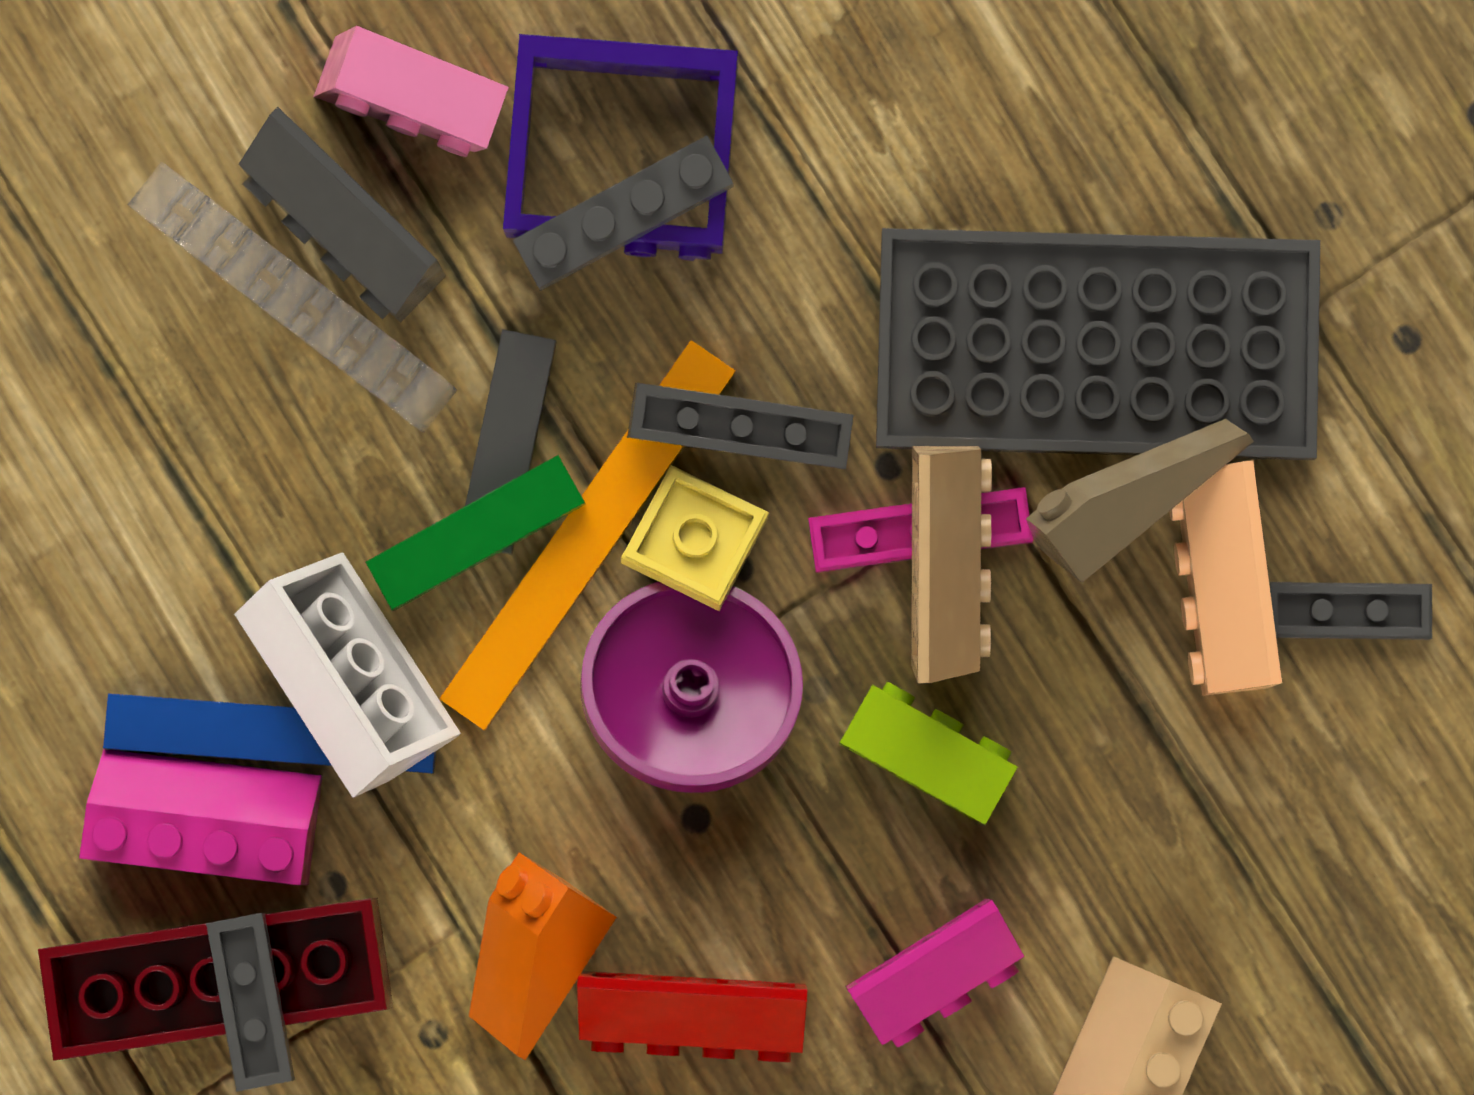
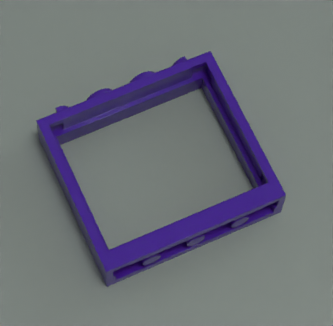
M519 34L503 230L507 238H517L556 217L523 214L535 68L719 82L714 148L729 174L738 72L737 50ZM728 190L709 200L707 228L662 225L625 245L624 254L636 257H655L657 249L679 251L678 258L695 261V259L711 260V253L723 254Z

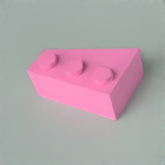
M355 26L335 36L313 97L335 104L338 108L363 117L370 116L387 122V127L402 134L417 137L418 133L437 139V146L439 148L467 157L469 151L477 152L487 149L509 87Z

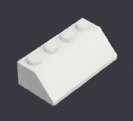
M343 552L269 580L234 614L353 798L389 782L461 734Z

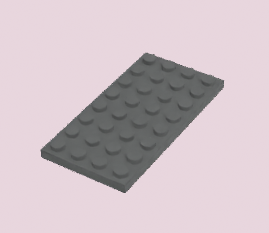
M882 228L876 448L912 449V446H978L981 448V451L1136 456L1227 419L1247 432L1254 441L1235 458L1315 460L1317 458L1320 240Z

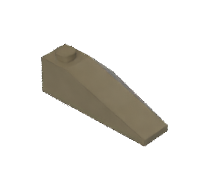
M1224 419L1073 481L1063 489L1055 490L1046 495L1039 502L1037 510L1026 518L1034 541L1042 552L1083 583L1254 441L1247 432Z

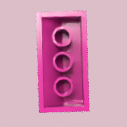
M103 749L86 803L79 858L300 886L309 885L323 776Z

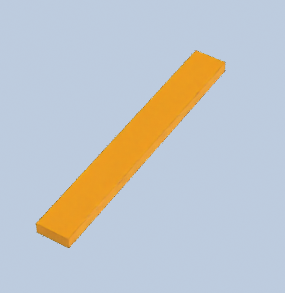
M690 340L659 386L721 395L736 374V370ZM627 430L582 494L586 505L568 514L439 698L441 701L486 731L685 446L627 438Z

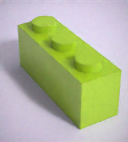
M886 682L883 689L872 684L839 745L978 824L986 825L1018 768L1007 761L1012 752L985 736L982 737L979 744L959 734L964 725L937 709H934L929 717L913 708L911 705L915 697L890 682Z

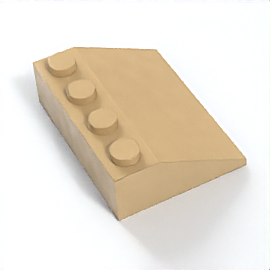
M912 446L911 666L917 683H933L979 672L980 657H990V624H980V602H990L991 571L990 569H981V547H991V514H981V492H991L992 464L991 459H981V448L978 446Z

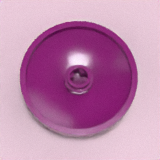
M655 582L624 597L598 623L586 647L581 671L580 691L585 718L594 738L610 759L620 768L635 778L658 788L676 792L703 793L725 789L744 782L768 766L780 753L792 734L802 701L803 676L800 658L790 634L777 616L749 593L732 586L720 611H717L660 582Z

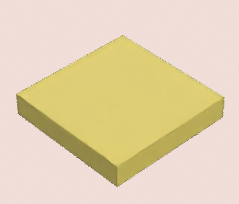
M670 465L621 557V564L720 611L768 519L769 512Z

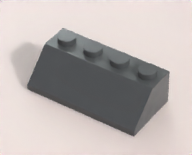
M279 107L269 115L239 162L240 167L249 176L242 185L265 207L274 200L288 214L281 222L303 244H306L312 237L326 251L320 260L339 279L344 282L350 275L366 289L359 297L382 320L391 313L401 323L446 277L439 262Z

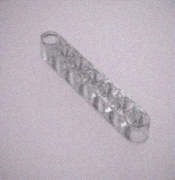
M163 162L157 166L127 204L146 221L422 433L428 429L456 393L457 389L436 371Z

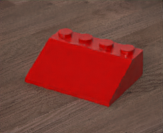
M585 971L578 976L577 980L579 1040L591 1041V1051L624 1053L625 1043L647 1044L646 1054L680 1056V1046L702 1047V1057L735 1059L736 1049L758 1050V1061L791 1062V1052L803 1053L808 989L806 984Z

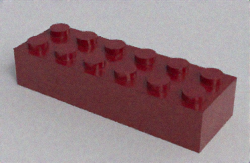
M378 898L265 914L285 1025L393 1008ZM206 923L38 949L53 1061L226 1035Z

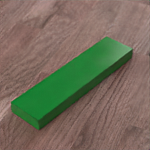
M557 455L369 559L365 563L391 610L395 611L586 505L561 458Z

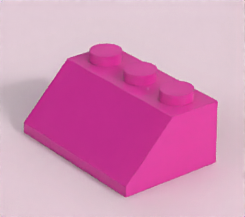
M984 899L848 984L846 988L880 1043L884 1045L892 1040L898 1048L924 1032L925 1029L920 1022L939 1010L943 1018H946L969 1004L972 1000L967 992L986 981L992 989L1017 974L1019 970L1014 963L1023 958L1024 955L993 900Z

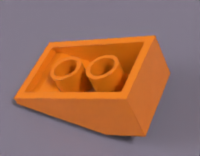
M519 852L511 865L506 867L500 874L496 888L488 900L469 1017L515 1055L526 1060L617 917L566 880Z

